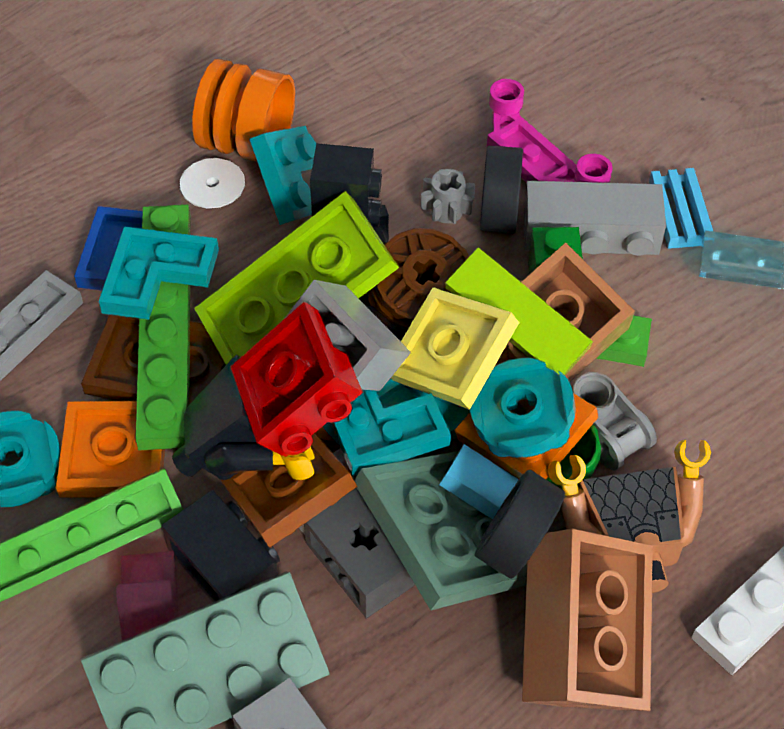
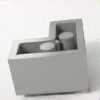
M313 280L287 314L288 316L303 302L318 309L332 345L347 354L362 390L381 391L411 353L354 293L344 285Z

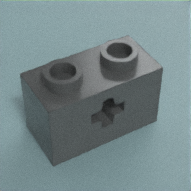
M357 488L304 524L306 544L366 619L415 586Z

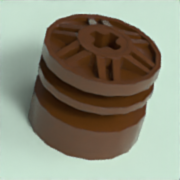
M413 228L396 234L385 244V247L399 268L365 293V305L375 307L404 334L407 332L432 288L451 293L446 289L445 282L469 258L466 249L452 236L435 229ZM421 277L428 280L424 285L418 283Z

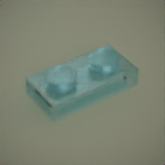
M705 231L701 247L699 277L784 289V242Z

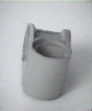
M588 372L581 375L575 381L573 393L586 401H592L599 405L596 406L598 419L592 425H595L598 430L601 444L600 462L606 468L616 471L624 465L625 458L641 448L648 450L657 443L656 432L650 420L644 413L636 409L618 389L612 379L598 372Z

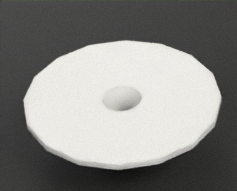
M209 158L195 162L184 171L180 178V191L185 200L194 206L206 209L221 208L231 204L241 196L245 187V176L239 166L229 160L220 158Z

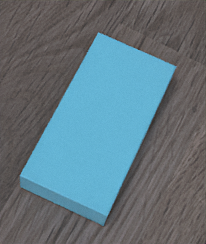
M464 444L439 485L493 519L519 479Z

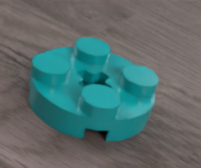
M519 358L503 362L493 368L489 379L486 380L470 408L477 434L488 445L489 450L498 457H531L547 452L550 449L562 447L568 441L570 436L569 429L575 419L576 406L572 387L563 373L559 371L558 374L554 370L546 368V364L543 361L533 358ZM527 399L530 406H535L530 413L525 415L510 412V410L517 408V401Z
M23 411L1 412L0 462L6 459L5 453L9 451H15L16 455L22 458L11 466L0 465V507H15L29 503L40 496H46L56 489L61 446L54 429L47 422L44 421L43 424L41 421L32 419L30 413Z

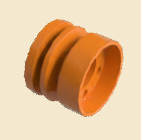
M214 59L206 68L195 97L192 115V131L195 143L200 148L207 150L217 149L223 154L232 153L237 148V152L242 158L257 162L250 139L263 133L291 128L295 109L294 80L289 74L268 69H257L252 75V71L246 64L233 65L228 60Z

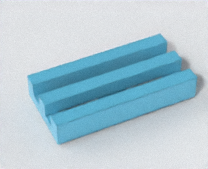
M686 168L682 175H678L677 169L668 170L667 176H661L660 171H651L649 184H662L666 219L664 237L667 248L712 245L714 232L694 168ZM682 187H685L699 235H696ZM665 188H671L684 236H678Z

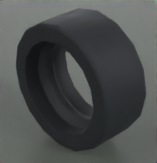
M487 146L480 220L481 231L516 233L523 159L522 148Z
M532 470L526 471L512 488L489 524L474 554L475 557L506 577L514 578L530 559L550 528L562 505L565 491Z

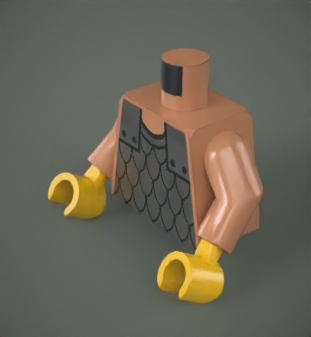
M681 440L676 445L674 450L675 459L683 466V474L679 475L677 474L676 467L583 479L586 473L583 459L577 455H570L573 472L570 478L566 479L561 473L559 461L553 460L548 467V475L555 484L561 485L562 490L565 491L561 510L566 530L576 529L653 546L652 593L665 589L669 583L664 567L676 564L682 548L692 543L702 515L704 477L699 475V467L705 465L710 459L711 450L709 444L705 440H700V454L694 462L689 461L685 456L686 440Z

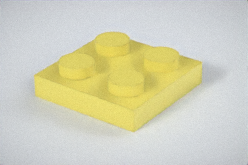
M432 288L401 340L411 353L391 379L424 393H432L435 397L470 410L517 328L519 321L509 311Z

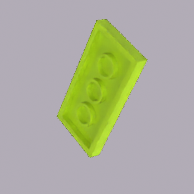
M345 191L194 309L227 365L234 356H243L287 316L313 280L347 286L359 299L396 271L399 266L355 200Z

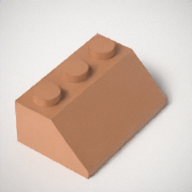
M576 529L545 534L527 561L522 702L574 708L650 711L653 546Z

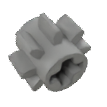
M439 169L432 179L426 177L423 179L420 207L423 210L431 209L432 221L456 224V221L462 217L463 213L466 215L472 214L475 183L465 184L462 171Z

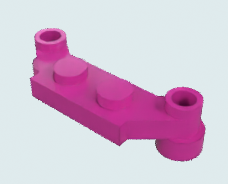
M500 79L492 84L489 105L493 110V132L487 135V146L522 148L521 178L526 183L527 181L610 183L613 167L608 158L600 154H587L582 156L576 165L520 116V110L523 107L524 88L519 82L512 79Z

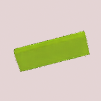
M479 247L445 282L446 289L452 294L511 312L519 321V324L509 341L527 357L545 362L546 368L552 369L558 374L560 371L566 375L592 346L593 341Z

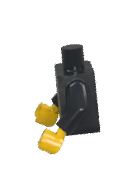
M239 355L234 356L186 408L183 415L185 444L172 455L174 465L182 474L188 477H193L203 468L220 480H228L241 471H273L274 465H285L293 479L305 480L310 478L314 474V468L310 460L315 458L311 447L303 453L284 457L256 442L230 367L240 358Z

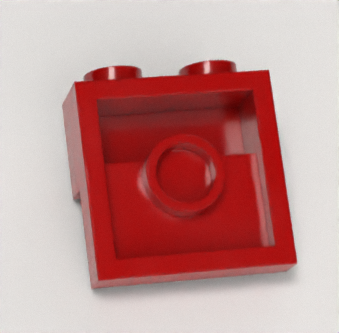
M306 302L299 305L230 366L256 442L284 457L297 455L308 450L313 443L312 435L327 422H338L346 418L352 410L351 402L363 393L347 354L332 345L318 309Z

